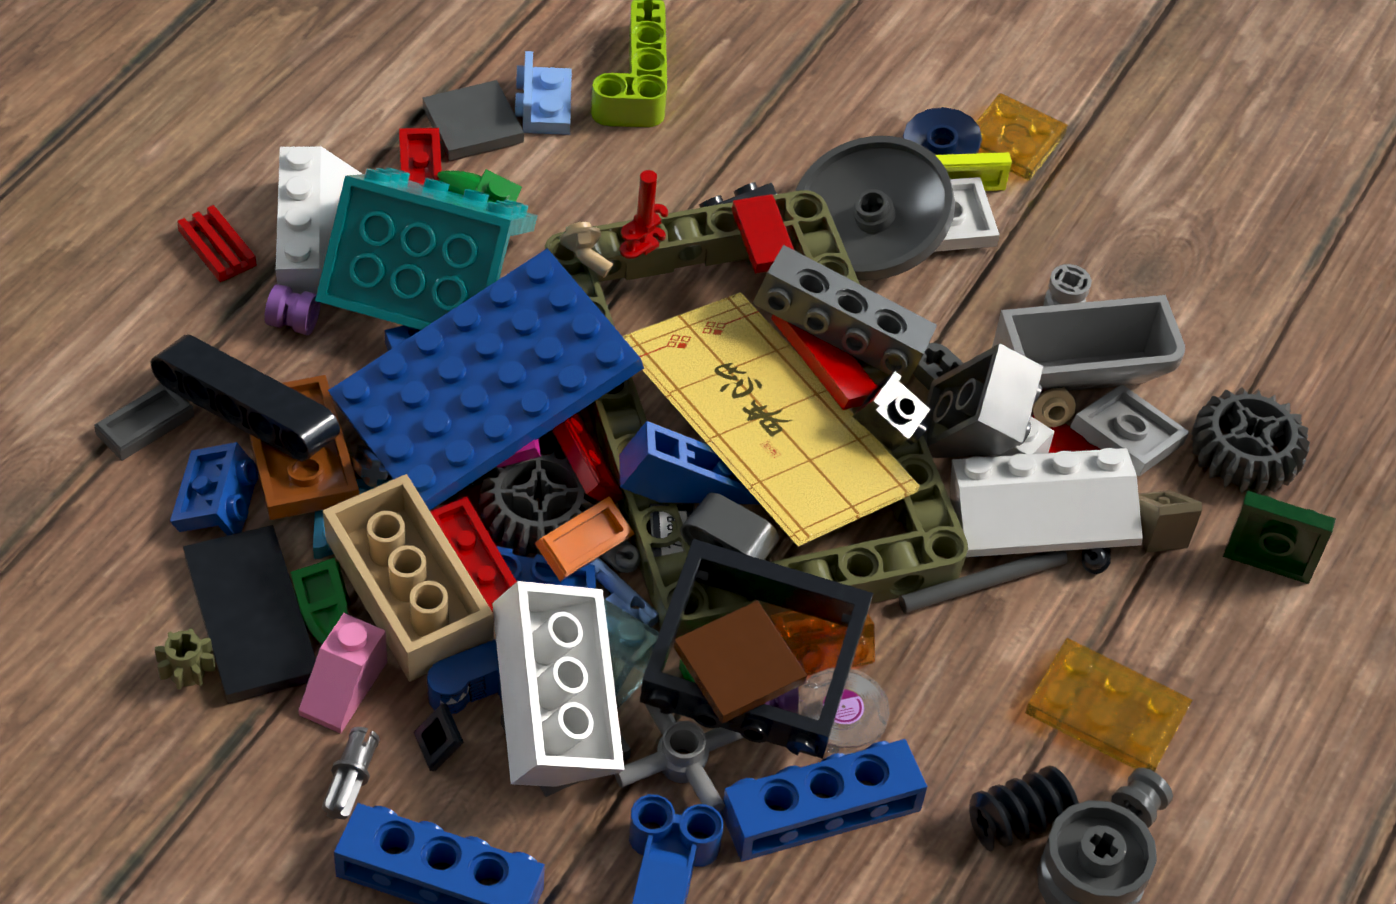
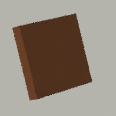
M758 600L674 640L675 651L722 724L806 683L807 674Z

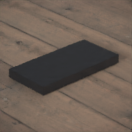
M269 525L183 546L185 560L208 637L211 639L212 653L227 704L307 684L316 658L274 526Z

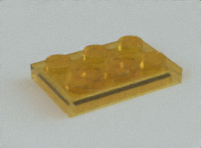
M1066 638L1030 699L1025 714L1134 769L1147 768L1156 772L1193 700Z

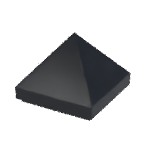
M441 703L414 731L430 771H436L464 743L450 709L445 703Z

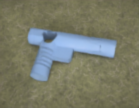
M600 558L589 563L590 565H595L596 580L611 593L605 599V606L613 613L606 619L609 639L636 619H639L647 628H651L658 622V612ZM638 606L639 609H633L632 607Z

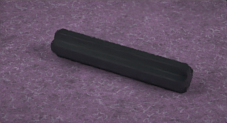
M357 445L356 453L348 452L353 470L367 486L376 487L378 479H387L388 471L366 446Z

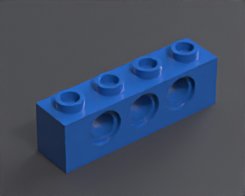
M906 739L891 743L880 741L870 745L865 750L848 755L843 753L832 754L821 762L804 767L788 766L775 775L756 780L754 778L741 779L731 785V787L725 788L723 798L725 807L721 813L740 861L743 862L920 812L928 786ZM859 781H869L873 783L874 786H867L860 783ZM824 793L831 798H819L814 794ZM777 805L783 807L785 811H775L768 806Z
M357 803L334 851L336 877L416 904H537L544 889L545 864L537 862L532 856L523 852L509 853L491 847L486 841L478 837L468 836L464 838L445 832L440 826L432 822L420 821L418 823L400 817L391 809L383 806L370 807ZM394 847L402 848L405 850L399 854H389L385 852L386 850ZM437 863H447L451 865L450 868L445 870H437L432 868V866ZM485 878H493L499 882L486 886L478 881Z

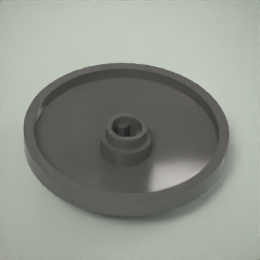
M894 136L858 138L831 149L810 166L796 188V191L809 190L815 192L824 199L858 280L866 281L889 278L919 265L934 253L943 242L951 227L955 211L952 184L941 161L922 145Z

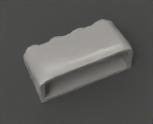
M1166 295L1001 310L992 345L994 347L1000 343L1044 366L1039 382L1042 387L1040 394L1052 388L1065 387L1067 391L1114 387L1121 384H1143L1175 371L1180 366L1185 353V344Z

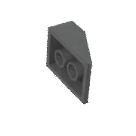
M999 343L933 380L925 403L930 408V411L923 419L929 425L923 436L932 458L1000 455L1023 444L1031 430L1029 418L1032 407L1041 393L1042 387L1039 382L1044 366Z

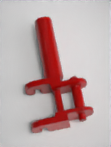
M645 170L640 174L637 214L634 215L632 221L621 229V236L626 241L620 246V254L627 259L637 258L641 254L647 255L658 248L659 242L653 236H657L660 241L666 239L664 230L656 227L661 224V218L656 213H660L661 217H667L668 209L662 204H655L657 174L652 170Z

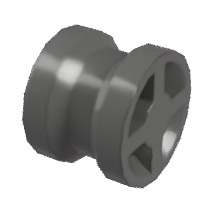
M1136 768L1128 777V785L1120 787L1112 795L1111 802L1129 809L1149 828L1157 819V811L1164 810L1171 803L1173 793L1168 783L1159 774L1147 768Z

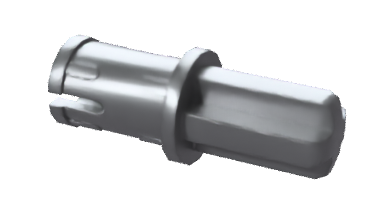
M354 727L351 729L341 759L334 762L331 772L334 777L322 805V809L331 819H347L350 816L360 787L368 783L370 775L367 769L380 741L379 736L372 731L368 741L363 742L368 728Z

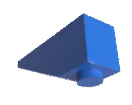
M649 421L644 423L619 454L620 488L658 502L700 503L708 493H717L737 504H760L709 445Z

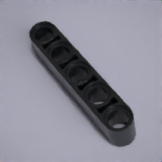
M183 335L150 361L154 376L164 387L298 461H307L340 434V426L336 417L324 405L192 335Z

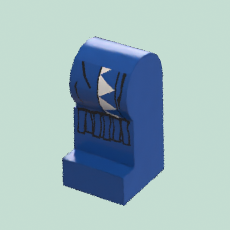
M496 639L442 659L432 665L428 671L427 688L428 701L433 710H436L441 703H445L448 705L451 714H456L462 711L468 702H474L498 693L502 700Z

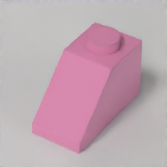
M343 613L320 647L299 707V715L341 734L387 663L386 631Z

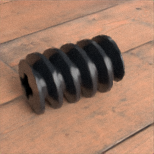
M1048 765L1041 768L1038 773L1032 771L1023 775L1022 779L1013 778L1007 781L1005 786L997 784L990 787L988 792L981 790L972 794L969 802L970 821L980 843L986 850L992 852L994 850V837L1005 848L1012 845V831L1021 841L1029 839V825L1038 835L1045 833L1047 829L1046 819L1053 826L1055 819L1068 807L1079 804V801L1066 776L1058 768Z

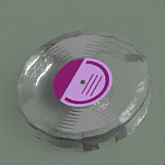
M828 668L813 674L801 686L797 714L819 720L835 668ZM854 669L850 670L827 744V752L848 755L865 750L870 745L878 742L886 730L890 716L888 697L880 684L864 672Z

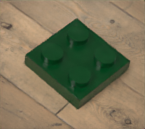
M1247 491L1227 540L1223 557L1309 584L1333 532L1336 518L1320 514L1314 510L1288 504L1269 496Z

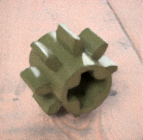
M190 628L188 631L168 632L165 646L155 647L156 660L159 663L157 668L160 680L170 677L179 690L183 686L203 685L202 679L205 671H215L216 668L214 655L211 654L213 652L211 639L208 637L200 640L194 633L193 628Z

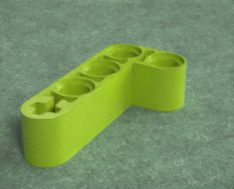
M633 0L631 3L629 74L604 73L593 80L591 115L595 122L604 126L655 127L664 120L667 96L666 13L665 4L662 0Z

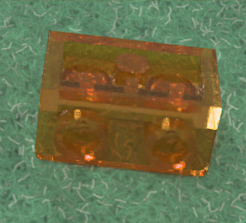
M792 610L770 615V620L807 676L835 670L848 627ZM869 614L867 615L851 668L875 662V624Z

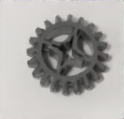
M1243 387L1235 394L1225 389L1222 395L1219 397L1212 396L1206 403V406L1199 410L1191 431V440L1193 441L1192 453L1199 456L1198 467L1209 468V479L1215 477L1223 479L1224 488L1232 483L1239 486L1241 494L1248 487L1252 488L1257 494H1261L1265 488L1275 493L1281 485L1288 486L1295 476L1302 471L1309 452L1308 428L1301 425L1302 415L1290 414V403L1280 405L1276 402V394L1267 398L1261 396L1259 388L1253 394H1248ZM1225 428L1228 434L1222 435L1220 430ZM1277 446L1280 452L1276 454L1272 447Z
M556 449L549 456L542 455L540 452L541 457L499 468L494 467L488 473V479H484L483 484H481L478 511L480 512L483 525L489 531V535L494 543L502 542L503 548L512 550L517 548L519 549L520 556L526 557L529 552L542 555L535 545L540 538L600 502L585 493L568 459H559ZM536 498H540V507H542V510L538 509V501H536Z

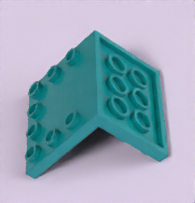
M366 168L365 174L345 175L315 301L422 330L499 280L510 236L533 232L538 215L527 213L528 205L506 199L504 201L497 200L496 203L487 202L489 195L479 191L465 189L463 195L448 191L450 184L429 178H425L424 184L409 181L410 173L393 168H376V170Z

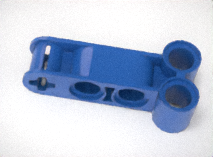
M654 794L642 796L634 803L631 809L629 842L638 854L643 855L632 904H686L694 866L703 867L711 864L717 859L720 852L723 819L715 808L706 804H696L688 807L682 815L675 814L670 801L665 797ZM647 822H654L659 824L661 827L657 829H648L644 827L642 824ZM702 832L707 834L709 838L697 839L690 834Z

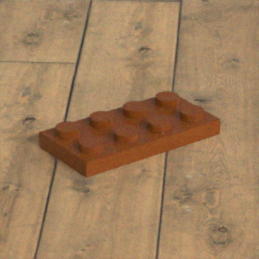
M326 375L282 383L324 405L334 414L340 426L333 399L328 392L330 388ZM341 426L340 434L304 462L290 457L248 433L270 520L325 510L359 495L358 484Z

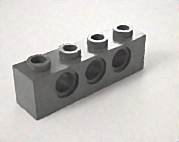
M785 245L782 246L767 272L752 303L888 375L896 371L901 376L900 381L906 384L924 355L937 327V324Z

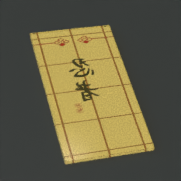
M741 292L622 336L641 358L644 373L797 546L806 544L815 538L909 495H913L918 491L920 485L884 446L852 417L854 414L849 409H841L805 361Z

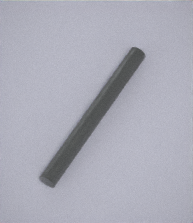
M1066 551L1038 553L899 596V604L903 613L912 612L1066 564L1067 554Z

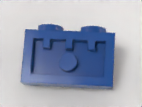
M237 442L191 450L170 519L172 525L179 532L219 526L227 536L242 532L245 520L248 517V508L254 487L258 481V471L256 463Z

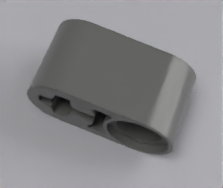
M708 493L680 529L683 539L689 546H691L693 539L762 560L766 559L779 541L776 529L767 520L717 493Z

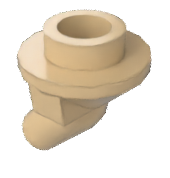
M578 222L567 226L566 232L559 237L560 244L573 251L574 257H577L581 263L605 278L613 263L592 250L601 237L600 229L591 227L589 222Z
M1063 387L1044 391L1040 394L1032 408L1036 420L1047 427H1058L1071 419L1075 413L1076 404L1073 396Z

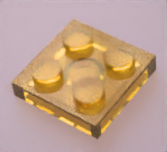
M999 93L976 121L982 135V142L978 153L1009 152L1012 161L1010 172L1030 181L1065 137L1068 125Z

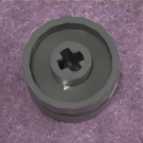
M1088 800L1072 805L1055 819L1037 867L1038 889L1046 904H1139L1157 862L1155 840L1146 824L1129 809L1108 801Z

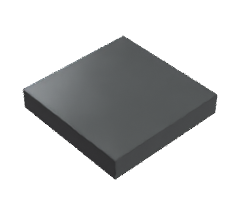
M497 80L422 97L423 109L432 128H439L440 144L448 161L524 143V132Z

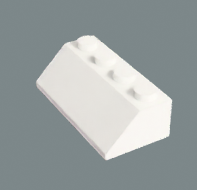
M280 147L276 278L277 284L292 288L294 293L298 294L304 291L317 294L345 175L362 174L323 147Z
M1104 448L1101 450L1075 452L1060 451L1057 453L1029 455L1016 454L998 457H971L968 459L952 460L950 501L967 539L968 551L966 557L1142 545L1143 537L1137 475L1127 448Z
M517 581L492 603L511 784L556 787L621 773L625 769L603 590Z

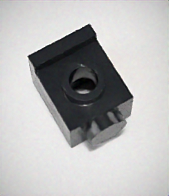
M896 371L872 389L852 416L891 451L906 441L910 445L914 444L929 427L923 419L930 411V408L899 382L901 376Z

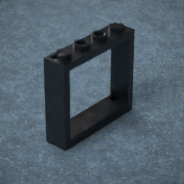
M693 539L642 679L640 703L659 708L662 714L675 713L692 718L698 724L707 728L721 727L740 733L745 739L752 742H769L785 747L797 756L799 752L823 759L866 622L873 593ZM695 581L848 627L819 720L762 704L722 724L695 682L663 673Z

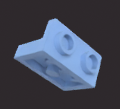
M525 51V65H517L516 89H524V93H516L515 116L523 117L524 133L570 135L572 69L533 67V51Z

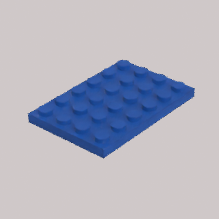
M547 248L329 389L328 392L370 451L381 461L380 464L388 471L390 478L393 480L407 474L430 511L513 456L534 439L537 440L644 369L639 355Z

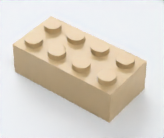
M407 474L323 510L326 541L378 628L386 631V643L409 682L428 674L432 665L442 659L494 640V617L492 610Z

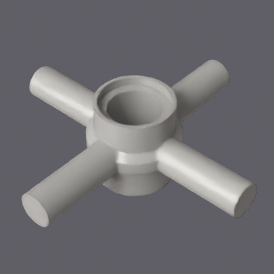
M645 704L662 737L658 743L656 753L624 765L625 770L614 774L619 786H627L662 771L671 781L677 783L689 782L702 804L711 806L718 812L722 811L725 804L705 772L704 767L708 762L710 751L744 737L740 733L721 727L704 733L703 729L693 722H676L672 714H662L659 708ZM676 750H687V751H689V752H691V753H690V754H679V753H677V752H675V751H676Z

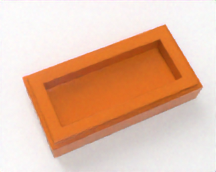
M609 496L543 536L535 545L561 582L622 544L635 533Z

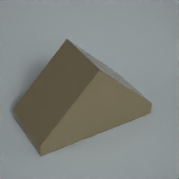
M1171 490L1138 493L1142 543L1146 553L1188 548L1202 512V502Z

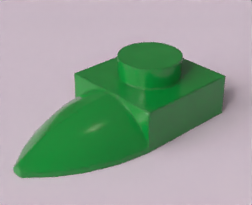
M485 169L482 176L464 171H441L437 175L440 181L450 184L448 191L461 195L464 194L465 189L479 191L489 195L487 202L496 203L497 200L504 201V199L516 201L522 186Z
M335 558L290 572L302 617L307 628L321 644L324 643L343 613L348 614L347 605H350L338 560Z

